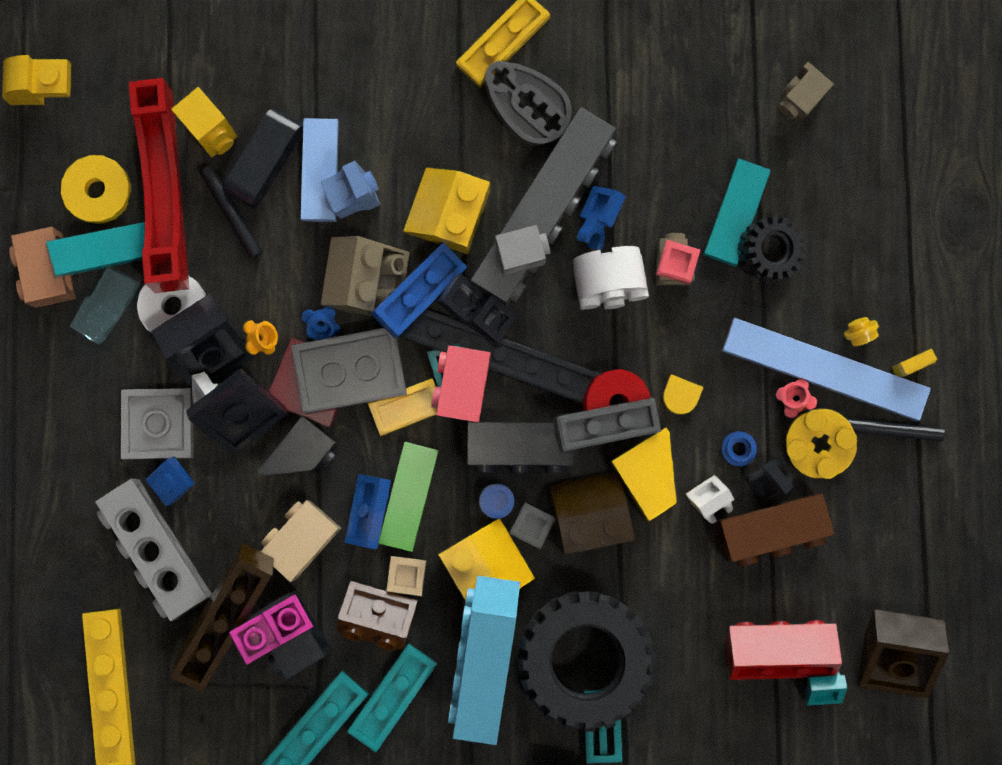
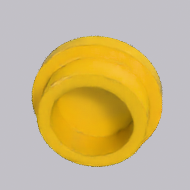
M863 317L849 323V329L844 333L845 338L851 341L852 346H859L871 342L879 336L877 332L879 325L876 320L869 321L868 317Z

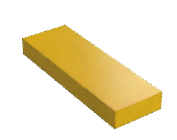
M517 0L456 61V66L481 88L485 84L484 75L488 67L497 61L507 62L550 19V13L536 0Z

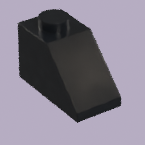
M302 416L258 472L262 476L273 477L315 472L320 467L326 469L338 454L334 450L338 443Z

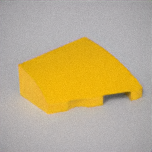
M667 427L611 461L646 521L654 519L677 503L670 432Z

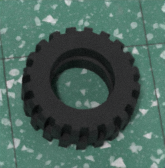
M574 591L548 601L545 606L538 609L532 615V619L524 628L518 648L520 679L530 702L544 714L545 718L553 723L556 721L562 724L563 728L570 730L580 728L584 729L585 732H594L595 728L605 726L608 729L616 726L615 722L623 717L625 720L634 714L632 710L638 703L642 705L646 699V690L648 686H652L654 679L652 671L653 665H656L655 653L651 646L653 643L649 632L646 631L644 623L628 606L613 597L598 592ZM581 626L595 627L607 633L614 641L619 655L618 670L613 680L605 688L589 694L577 693L562 685L557 679L552 666V654L558 640L569 630Z

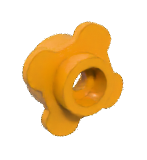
M247 321L244 324L243 329L246 333V350L248 353L255 355L258 352H264L266 355H269L275 351L278 334L270 322L263 321L255 324L253 321Z

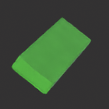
M404 442L379 544L413 552L439 450Z

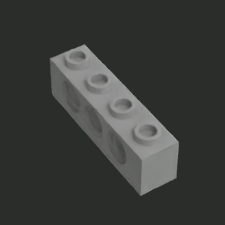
M131 478L96 501L100 509L97 512L98 518L107 529L112 528L119 540L115 542L118 550L126 559L131 558L137 569L134 571V574L145 589L149 587L156 598L153 600L154 607L161 617H168L170 621L177 620L210 599L212 593L139 479ZM132 512L137 513L140 517V526L134 532L130 531L126 525V519ZM151 541L156 543L159 548V555L154 561L147 559L144 552L146 545ZM168 571L175 573L178 578L177 587L173 591L168 590L163 584V577Z

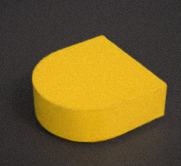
M671 374L662 396L664 406L673 414H686L697 405L703 387Z

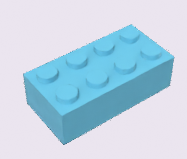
M477 576L475 589L468 588L448 719V723L455 724L453 739L497 745L517 617L520 582Z

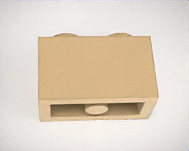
M306 500L304 504L299 501L294 504L285 515V518L288 519L287 523L280 530L272 529L261 542L265 546L261 552L274 558L273 567L290 582L295 581L342 529L309 500Z

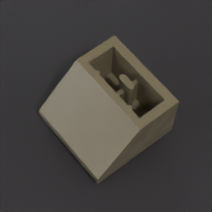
M360 236L331 237L321 305L345 312L371 315L406 279L410 252Z

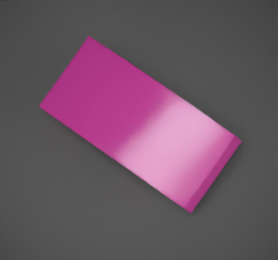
M295 594L230 631L229 635L247 665L312 628L313 625Z

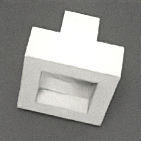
M715 475L686 493L690 503L712 524L717 521L713 513L721 508L728 514L733 510L731 502L735 499L730 490Z

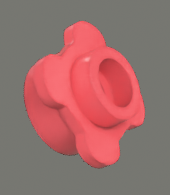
M798 379L777 390L776 397L779 401H782L785 407L784 413L788 418H796L800 412L813 410L817 406V399L811 396L808 390L809 384L804 379ZM799 396L800 400L794 401L793 398Z

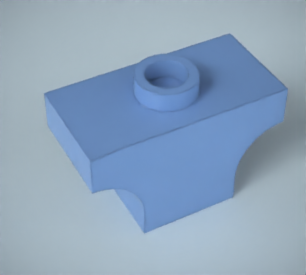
M356 161L342 166L341 171L321 181L331 208L340 219L355 212L371 210L381 205L375 192L379 190V187L372 172H365Z

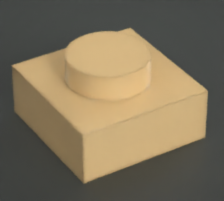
M391 556L386 591L422 596L427 560Z

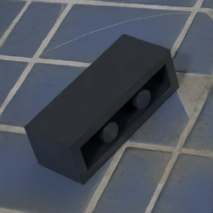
M468 422L467 465L475 466V473H496V466H510V473H531V466L545 467V473H565L566 467L573 466V450L559 451L554 423Z

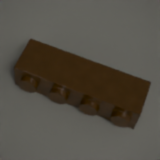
M244 543L240 545L176 655L171 678L201 692L205 690L233 642L229 632L244 624L271 578L274 558Z

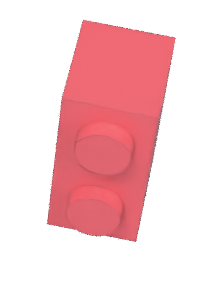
M448 345L447 352L440 353L437 372L444 374L441 387L435 386L432 398V407L438 408L436 415L473 422L480 421L491 357L490 352Z

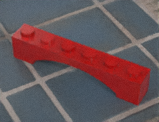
M164 78L129 82L130 106L140 153L145 203L144 249H142L144 283L154 293L188 290L189 277L175 114L171 110L174 107L173 92Z

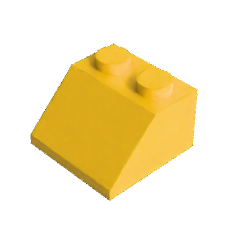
M426 168L403 232L439 245L444 242L449 248L468 254L490 193V182L456 170Z
M500 518L438 554L465 601L468 588L475 589L477 576L520 582V588L535 579Z

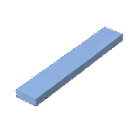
M737 318L732 320L722 352L797 379H804L808 383L914 421H920L931 389Z

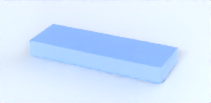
M304 118L301 220L308 222H336V214H334L321 181L338 173L339 121L338 119Z

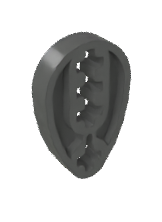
M497 61L488 67L484 75L488 98L502 123L518 140L531 146H544L556 141L566 131L571 120L572 109L567 94L559 85L538 71L520 64ZM495 71L498 74L502 71L506 72L505 80L512 89L503 83L496 86L493 83L495 76L492 72ZM530 94L533 97L531 104L534 107L538 108L540 105L545 107L546 110L543 114L546 118L551 119L554 116L559 120L556 123L559 130L551 129L549 132L544 129L546 121L541 117L534 120L531 117L533 110L529 106L523 109L520 108L518 105L520 98L517 95L526 96Z

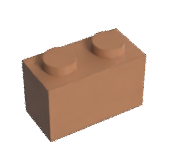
M47 227L11 236L13 247H10L9 253L13 265L18 267L20 280L16 281V287L21 300H24L26 304L38 308L76 299L71 275L54 278L45 247L47 241L63 238L60 231L54 227Z

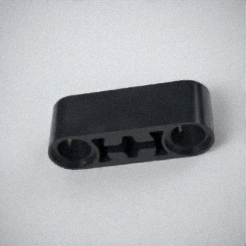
M271 108L264 116L229 173L223 186V192L251 209L257 208L299 141L304 125L276 108Z

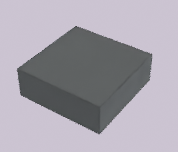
M524 503L509 534L541 549L556 518Z

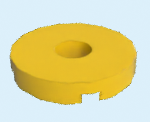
M89 155L76 160L66 170L61 181V196L65 207L76 218L88 223L104 224L115 220L126 210L129 203L131 183L126 171L116 161L103 155ZM97 181L103 182L105 186L103 195L98 198L89 197L88 189L90 185Z

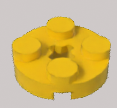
M817 409L800 414L791 423L786 434V448L792 464L801 473L812 478L831 479L837 474L842 473L850 466L857 451V436L851 424L844 416L830 409ZM823 434L829 436L827 442L831 445L827 451L822 449L819 453L815 452V444L811 442L814 436L821 438Z

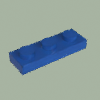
M443 242L371 315L394 338H397L447 288L454 276L461 274L467 266Z

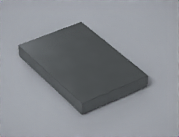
M385 328L291 345L303 414L305 415L407 395L397 338H394Z

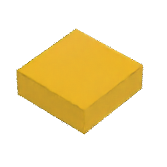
M929 349L892 366V369L896 376L904 377L935 363L937 358L933 349Z

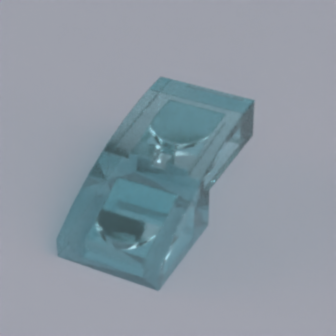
M113 266L107 267L93 294L85 297L70 327L97 344H102L125 312L141 283Z

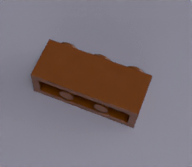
M814 494L716 521L727 562L737 561L738 567L759 562L757 556L770 552L772 558L792 553L791 546L804 543L805 549L826 544L825 537L835 535L823 494Z

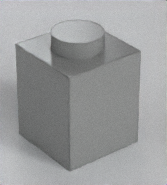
M537 225L495 236V243L504 276L545 265V255L550 254L547 236L545 233L539 234Z

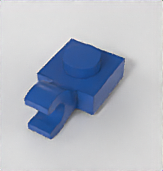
M593 186L580 215L585 220V223L578 232L577 240L588 243L587 247L590 249L600 250L605 242L604 226L612 228L626 196L617 190Z

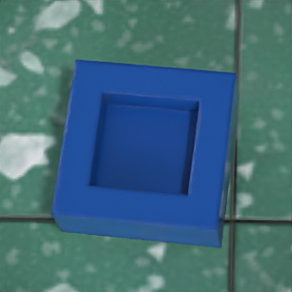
M175 456L167 459L145 479L166 507L174 504L195 485V482Z

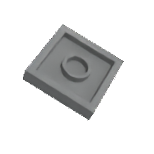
M192 389L121 390V459H169L174 456L176 459L193 458V423L188 420L186 410L193 405Z

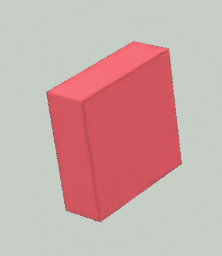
M666 240L656 275L690 285L700 249Z

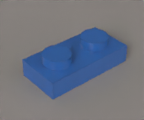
M358 474L344 543L371 549L378 548L391 480Z

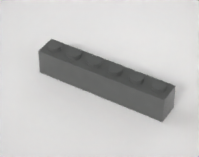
M580 107L500 234L537 225L539 234L545 233L548 243L553 245L563 229L559 225L565 213L571 216L581 200L577 196L583 185L589 188L598 174L599 170L595 168V165L602 156L607 159L614 149L617 141L612 138L616 128ZM494 243L471 279V283L484 294H493L507 307L510 300L517 302L527 285L522 281L529 271L535 273L539 267L504 276L497 246Z

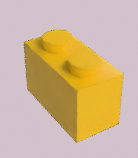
M199 87L171 109L211 158L216 154L221 155L234 144L233 140L237 137L236 133L222 113Z

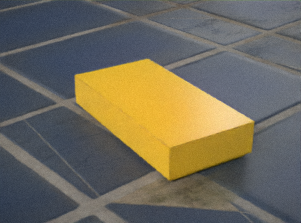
M433 378L406 388V396L368 403L380 436L437 414L438 408L432 407L435 388Z

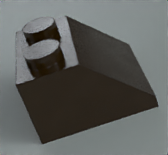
M617 472L550 485L563 554L566 555L635 541L627 501Z
M874 609L864 634L858 686L860 688L929 698L949 655L944 620Z

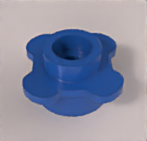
M329 306L324 307L322 310L304 311L302 321L307 324V336L316 341L336 336L340 332V326L334 319L336 311Z

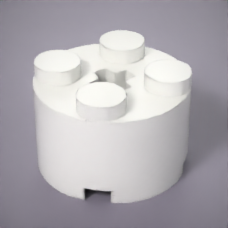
M613 247L612 252L601 254V251L597 250L573 259V270L580 309L596 308L601 306L600 304L604 303L605 309H615L625 306V299L638 301L649 297L643 259L639 247Z

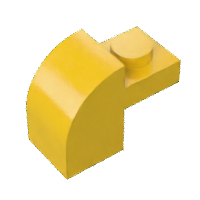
M29 55L9 57L3 61L2 98L10 105H44V97H70L71 63L67 59H32Z

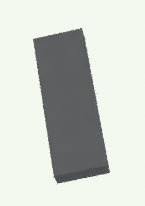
M655 398L553 417L560 452L661 432Z

